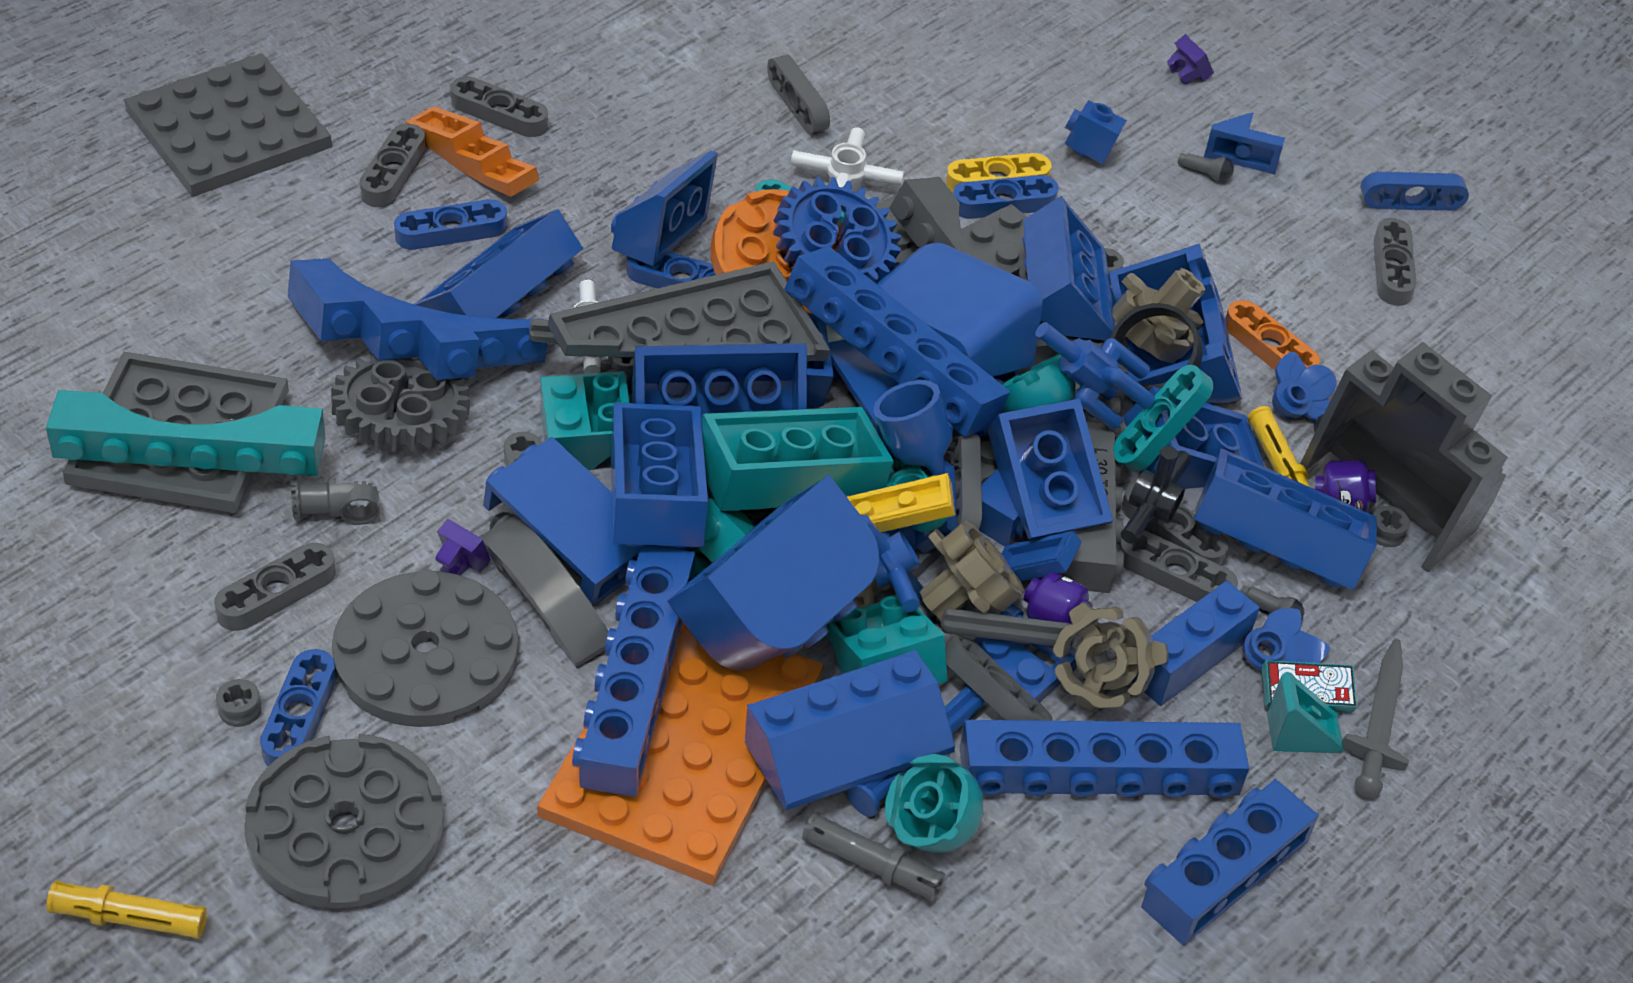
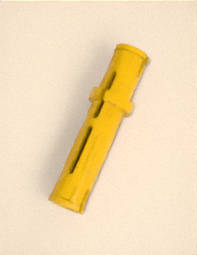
M1261 406L1252 410L1247 416V421L1252 426L1274 472L1310 487L1307 481L1309 474L1303 465L1298 464L1273 416L1271 408Z
M55 880L47 897L46 909L48 913L87 918L91 920V924L104 926L109 922L200 939L207 920L206 906L199 907L115 892L113 886L101 884L98 888Z

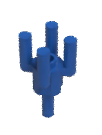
M1047 322L1038 326L1036 336L1063 356L1060 359L1061 372L1080 385L1075 399L1080 398L1083 409L1109 429H1117L1122 422V417L1097 398L1098 395H1101L1106 400H1111L1116 396L1119 389L1144 409L1149 408L1154 403L1155 396L1119 369L1118 363L1138 379H1143L1148 375L1150 371L1149 365L1116 339H1107L1100 348L1091 340L1084 341L1078 338L1071 342Z

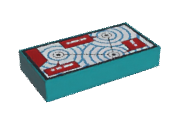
M1266 660L1262 665L1265 708L1270 707L1281 675L1288 672L1335 712L1352 713L1357 708L1353 665Z

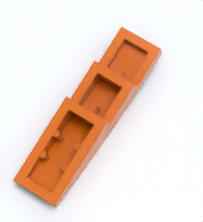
M432 106L405 121L406 124H415L424 130L425 144L440 157L483 185L512 197L539 181L537 167L513 159L508 144L484 136L481 122L436 106Z

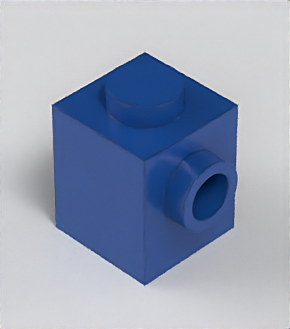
M1088 100L1082 111L1074 109L1065 129L1071 132L1064 144L1071 147L1076 154L1082 157H1090L1104 164L1127 120L1114 114L1108 106Z

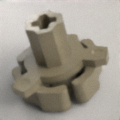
M1180 268L1179 271L1176 270L1159 291L1147 287L1139 277L1131 273L1122 281L1128 290L1112 307V317L1115 321L1119 322L1124 315L1139 306L1151 303L1168 304L1183 311L1191 319L1196 329H1200L1204 322L1198 313L1190 310V308L1203 295L1205 288L1201 281L1190 271ZM1169 316L1146 318L1135 324L1125 334L1139 348L1148 351L1157 359L1169 363H1175L1177 359H1182L1194 345L1191 329L1182 321Z
M966 520L946 537L938 529H935L928 535L932 543L944 555L949 567L919 591L925 605L940 621H942L944 610H961L969 602H972L983 614L990 609V604L1003 612L1025 593L1019 578L1012 571L1003 555L988 538H981L982 534L978 528Z
M1086 602L1081 603L1068 612L1072 624L1061 630L1053 646V652L1057 657L1068 656L1072 639L1080 633L1081 637L1076 645L1075 660L1078 671L1084 677L1085 682H1081L1074 676L1069 661L1057 665L1055 675L1067 692L1071 695H1077L1076 704L1090 712H1093L1097 707L1118 708L1127 704L1130 700V694L1138 695L1147 690L1155 673V666L1168 662L1167 643L1153 641L1152 635L1139 617L1135 616L1125 619L1122 622L1123 624L1116 622L1099 623L1098 620L1100 618L1110 620L1122 619L1124 613L1119 607L1093 609ZM1114 649L1117 659L1110 660L1107 651ZM1138 676L1137 681L1126 693L1117 696H1109L1103 693L1104 690H1116L1126 686Z

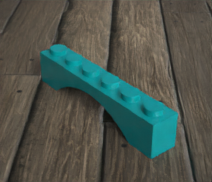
M58 390L46 425L53 458L318 476L326 439L323 408L278 405L260 414L236 421L215 424H178L138 415L116 404L103 393Z

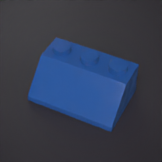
M711 150L672 170L660 181L654 182L652 187L644 194L637 196L623 211H618L611 224V232L614 233L612 250L654 266L707 220L718 153Z

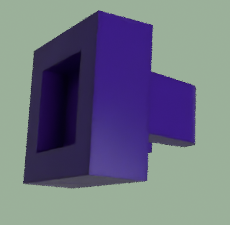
M1186 34L1175 42L1177 50L1167 60V64L1172 73L1181 67H1185L1178 73L1183 84H1187L1198 77L1204 82L1214 74L1206 53Z
M447 519L437 531L443 546L435 559L443 565L440 568L441 572L462 575L470 567L481 573L491 561L483 539L450 519Z

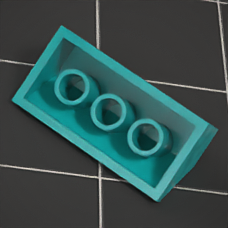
M863 407L703 414L702 418L706 479L720 511L778 508L786 500L827 475L832 477L846 497L886 487L894 462Z

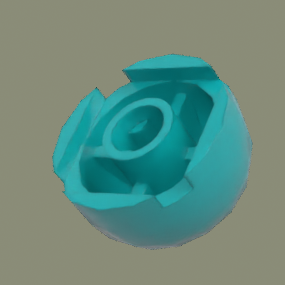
M1059 354L1031 367V370L1020 376L1018 374L1004 382L1002 385L1011 393L1001 412L1006 413L1074 400L1077 392L1076 382L1061 372L1060 359L1063 356Z
M938 754L917 757L910 762L914 766L904 776L897 774L891 782L886 797L887 822L890 827L894 828L898 836L897 838L913 849L936 855L952 852L968 843L978 831L984 815L983 793L976 778L952 758Z

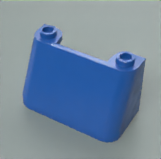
M936 242L921 246L876 283L992 377L1034 365L1038 340L1036 330L1041 321L1042 297L1037 287L1031 282L944 243Z
M1200 243L1109 272L1112 286L1110 288L1112 307L1128 290L1122 281L1131 273L1139 277L1147 287L1158 291L1176 270L1179 271L1180 268L1190 271L1201 281L1205 292L1190 310L1197 312L1204 322L1202 327L1197 329L1203 346V356L1199 369L1206 373L1213 381V391L1206 403L1228 404L1242 399L1221 300ZM1126 337L1128 349L1148 364L1150 371L1143 379H1138L1128 370L1125 373L1140 384L1155 385L1167 382L1176 371L1188 364L1194 345L1182 359H1177L1175 363H1169L1157 359L1148 351L1136 346ZM1192 383L1188 389L1191 390L1194 384Z

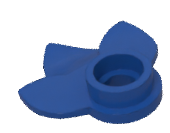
M1290 352L1283 356L1275 368L1279 384L1273 392V407L1284 418L1293 419L1305 416L1315 422L1318 416L1325 413L1330 403L1328 398L1337 386L1336 376L1331 369L1324 365L1306 367L1295 352Z
M1284 608L1269 614L1263 628H1257L1247 635L1243 643V654L1251 666L1262 671V665L1266 660L1320 663L1329 653L1330 646L1319 638L1300 630L1302 620L1299 609ZM1258 646L1267 647L1271 656L1262 654L1258 650Z

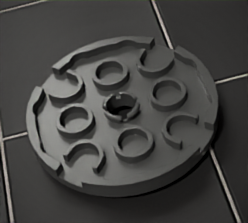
M424 569L385 579L358 595L343 611L337 622L332 639V654L336 677H339L341 683L348 691L349 698L362 710L381 720L398 725L431 727L453 723L454 716L466 713L476 707L481 711L504 691L516 668L518 635L516 624L508 607L486 586L461 575ZM429 638L437 645L436 648L429 652H420L413 648L420 643L428 642Z
M359 734V739L330 741L329 735L307 741L292 748L273 761L264 770L252 787L246 802L244 833L248 852L255 868L266 882L283 895L317 907H358L377 902L397 893L408 886L426 869L433 859L442 838L444 826L442 795L437 780L429 767L416 754L404 746L382 737ZM339 813H353L357 816L356 825L351 823L349 825L342 826L336 824L333 826L332 819Z

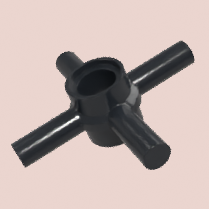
M1165 446L1161 449L1155 473L1146 469L1141 473L1128 501V504L1137 508V510L1120 534L1125 542L1135 543L1144 530L1155 534L1159 519L1166 523L1172 520L1185 493V488L1176 483L1192 461L1189 453L1183 450L1177 451L1171 446Z

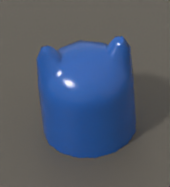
M915 380L899 384L884 392L875 401L873 412L888 452L894 459L903 464L926 467L934 476L943 474V457L953 441V427L946 420L944 400L938 385L931 381Z

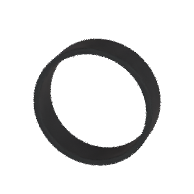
M1163 303L1139 306L1124 315L1113 329L1110 338L1116 339L1121 343L1125 334L1135 324L1146 318L1154 316L1176 318L1185 323L1193 334V353L1187 365H1195L1198 368L1201 365L1203 356L1201 337L1191 319L1174 306ZM1167 382L1155 385H1140L1149 391L1153 386L1162 388Z

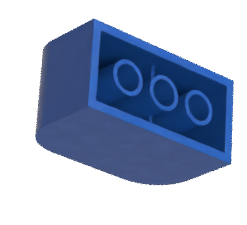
M827 475L786 500L674 594L667 602L705 651L716 662L734 670L753 669L780 655L786 659L804 645L806 648H809L829 632L825 627L833 619L837 622L852 612L858 606L854 598L869 586L877 573L879 566L878 544L868 524L832 477Z

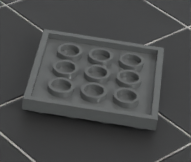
M263 53L248 56L242 60L212 68L209 71L185 79H179L174 83L144 91L124 99L126 112L192 197L332 147L330 133Z
M123 351L103 394L116 404L138 415L158 421L178 424H215L236 421L260 414L278 405H283L289 388L287 378ZM69 460L63 471V477L66 485L237 513L254 472Z

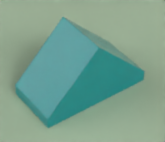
M1290 672L1281 675L1267 712L1273 751L1338 753L1343 751L1344 746L1341 743L1342 735L1337 712Z

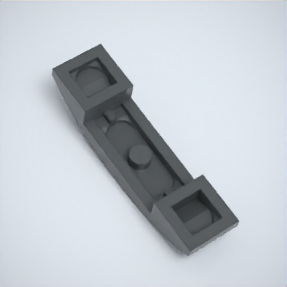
M514 515L479 536L483 539L490 557L502 572H508L548 624L552 637L576 668L605 651L608 629L569 572L526 523Z

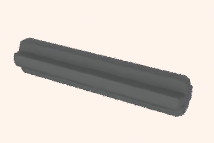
M956 609L944 610L941 622L942 632L947 634L1054 646L1061 630L1071 625L1070 623L989 613L983 614ZM1073 638L1072 641H1071V646H1070V647H1072V645H1073L1074 638Z

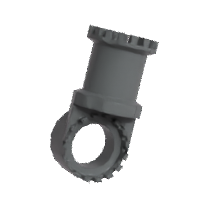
M336 478L328 479L327 483L300 485L298 481L291 482V498L296 500L292 501L294 520L301 519L302 515L330 513L331 517H342L348 523L364 525L376 520L380 514L379 491L372 483L366 485V481H362V484H358V481H355L354 483L336 484ZM358 500L370 502L365 507L361 505L360 508L357 505H350L351 502Z

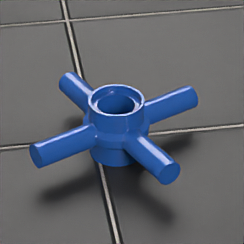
M861 515L872 530L879 549V566L874 581L881 589L892 584L902 609L905 612L915 611L920 603L923 602L919 591L924 587L911 572L920 566L913 548L902 532L899 531L890 537L888 531L880 532L867 515Z

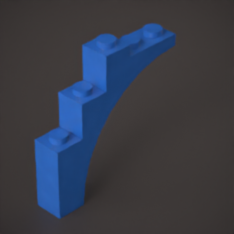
M330 258L290 261L288 299L320 341L361 338L377 360L418 357L436 380L475 377L476 368L545 362L547 343L533 342L529 339V325L532 319L474 317L417 306L387 296L360 283L343 272Z

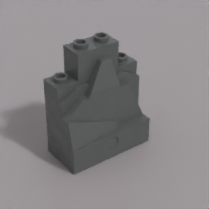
M1422 342L1398 360L1394 367L1373 350L1345 370L1300 464L1307 470L1331 452L1341 461L1362 460L1367 464L1369 470H1375L1376 489L1437 538L1421 566L1429 572L1477 531L1495 501L1506 477V474L1502 473V467L1508 457L1473 430L1492 395Z

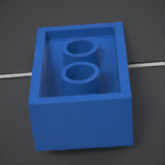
M1153 386L1149 392L1155 396L1161 388ZM1176 399L1174 403L1178 406L1181 402ZM1137 403L1123 416L1126 427L1143 410ZM1205 403L1167 445L1174 447L1177 451H1186L1192 457L1191 463L1176 484L1185 489L1204 487L1220 448L1265 467L1253 432L1247 421V416ZM1166 410L1158 416L1156 427H1160L1167 422L1170 410ZM1147 432L1145 435L1150 437L1152 434ZM1159 455L1145 468L1146 470L1155 473Z
M1080 398L997 415L987 430L998 471L1029 540L1113 522Z

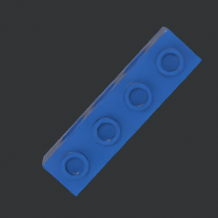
M1276 778L1262 790L1257 787L1253 788L1239 804V809L1233 814L1229 815L1227 812L1221 814L1212 823L1206 836L1201 840L1196 838L1190 839L1181 848L1174 862L1169 866L1162 863L1149 874L1144 883L1147 890L1141 908L1185 946L1306 844L1319 815Z

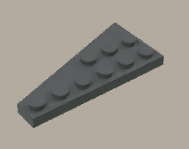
M774 261L550 313L548 327L565 356L634 357L635 346L806 343L807 361H827L831 351L802 304L784 290L787 281Z

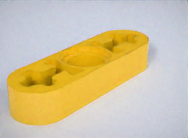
M1038 153L956 160L948 166L945 184L953 193L955 186L963 182L1034 175L1050 177L1052 164L1046 156ZM991 172H1001V173L1006 174L1007 176H1006V177H997V176H994V175H992V174H990V173H991Z

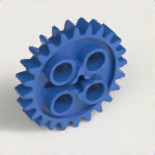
M816 177L813 185L804 180L799 189L792 187L788 195L783 197L773 219V222L777 224L773 235L780 237L776 247L777 249L788 250L784 258L785 262L796 261L798 256L828 246L832 248L836 241L838 247L835 251L874 283L885 277L895 266L896 258L901 251V248L897 246L901 235L893 232L897 225L896 221L885 220L890 210L888 208L878 209L876 207L879 200L878 197L866 199L864 197L866 193L864 187L859 189L857 193L852 191L851 181H847L844 187H839L835 177L831 178L828 185H825L820 177ZM842 211H843V212H844L843 223L841 224V226H840V228H839L838 225H836V224H837V222L839 221V219H840V217H841V213H842Z

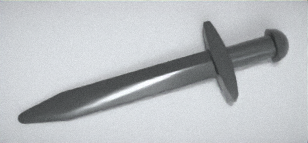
M1398 639L1392 641L1381 662L1367 737L1346 734L1341 742L1348 750L1364 759L1361 775L1355 779V788L1365 798L1376 797L1382 791L1383 783L1380 780L1382 766L1403 771L1409 764L1408 759L1388 747L1403 671L1401 642Z

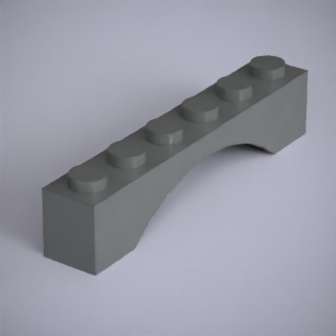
M941 177L904 180L889 209L918 249L921 246L939 242L975 257L967 245L961 230L959 219L960 203ZM1039 338L1037 340L1033 366L1057 355L1054 349ZM1033 366L1019 369L1020 373H1026L1027 371L1031 370V367Z

